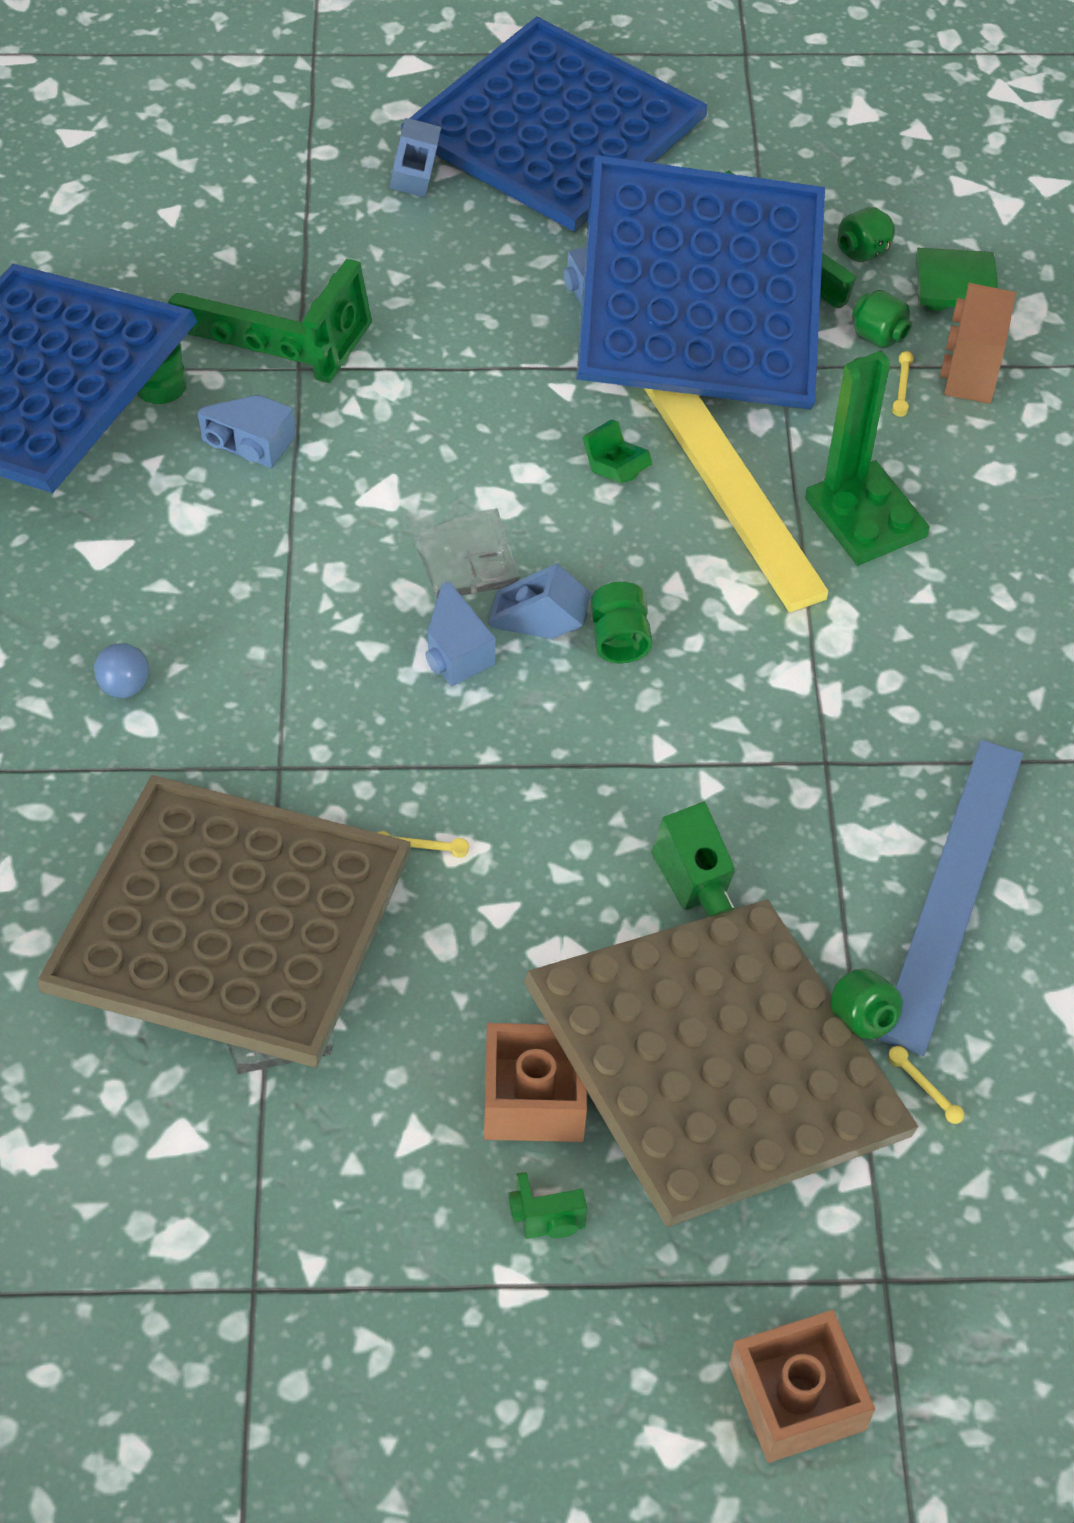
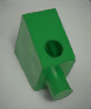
M704 801L664 816L651 854L681 907L688 910L701 905L707 917L735 910L726 893L735 873L734 864L706 802Z

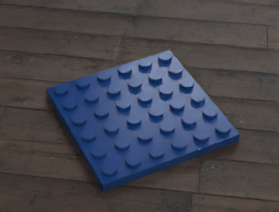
M536 16L409 119L441 127L436 156L575 232L588 221L592 162L595 155L654 163L706 117L708 104ZM404 123L401 124V133Z
M595 155L592 162L576 380L811 410L815 404L825 187Z
M13 263L0 277V477L54 493L197 323L192 310Z

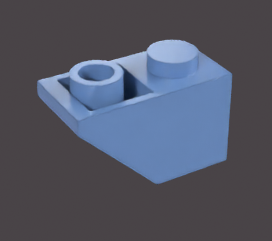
M405 118L389 189L425 198L441 131L440 126Z
M260 395L202 407L198 412L202 441L214 448H222L242 456L250 462H257L270 468L275 465L296 437L293 408Z

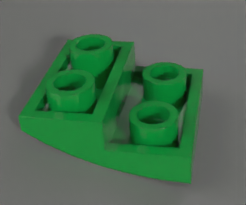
M917 247L915 262L918 272L916 291L919 305H924L926 308L935 311L955 307L957 298L965 299L969 283L998 288L994 252Z

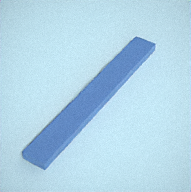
M980 740L896 985L903 1001L902 1014L894 1028L889 1033L880 1037L878 1041L892 1046H902L907 1051L925 1056L1024 753Z

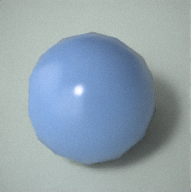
M128 643L111 644L99 653L94 664L96 681L101 690L115 698L132 697L141 691L148 680L150 672L148 661L142 651Z

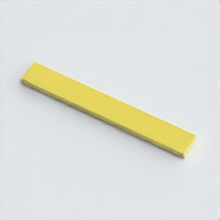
M644 388L788 612L791 613L827 600L828 589L699 395Z

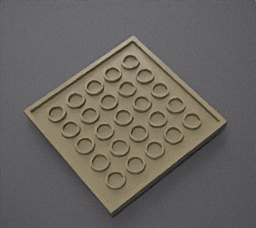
M151 775L38 978L39 992L317 1068L408 860L410 841Z
M768 899L528 970L524 983L667 1228L913 1136L919 1127L860 1037L851 1032L843 1020L835 1017L830 1007V992Z

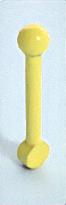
M903 351L898 357L901 364L898 398L892 407V413L898 417L905 416L909 408L905 398L909 365L914 361V356L909 351Z
M386 831L377 832L379 834L390 836V834ZM395 837L410 841V847L450 851L457 858H463L469 852V843L463 838H456L451 843Z
M892 1047L888 1055L889 1063L894 1067H902L945 1111V1117L951 1124L961 1123L965 1116L963 1108L959 1105H952L908 1060V1051L904 1047Z

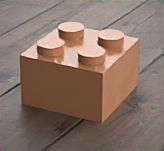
M969 283L965 299L957 298L952 322L959 323V326L951 325L946 350L953 351V355H944L940 373L941 378L947 379L944 395L991 404L1006 346L1016 292Z
M487 1023L484 1140L584 1142L587 1090L548 1024Z
M834 1310L734 1341L729 1366L767 1463L867 1430L875 1411V1406Z

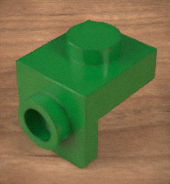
M611 419L583 436L584 446L593 473L623 483L635 479L639 472L652 465L649 450L624 441L618 421Z
M527 1172L516 1173V1191L508 1192L509 1205L513 1222L522 1221L526 1239L549 1235L551 1238H565L575 1234L578 1229L585 1228L587 1204L583 1189L533 1198Z

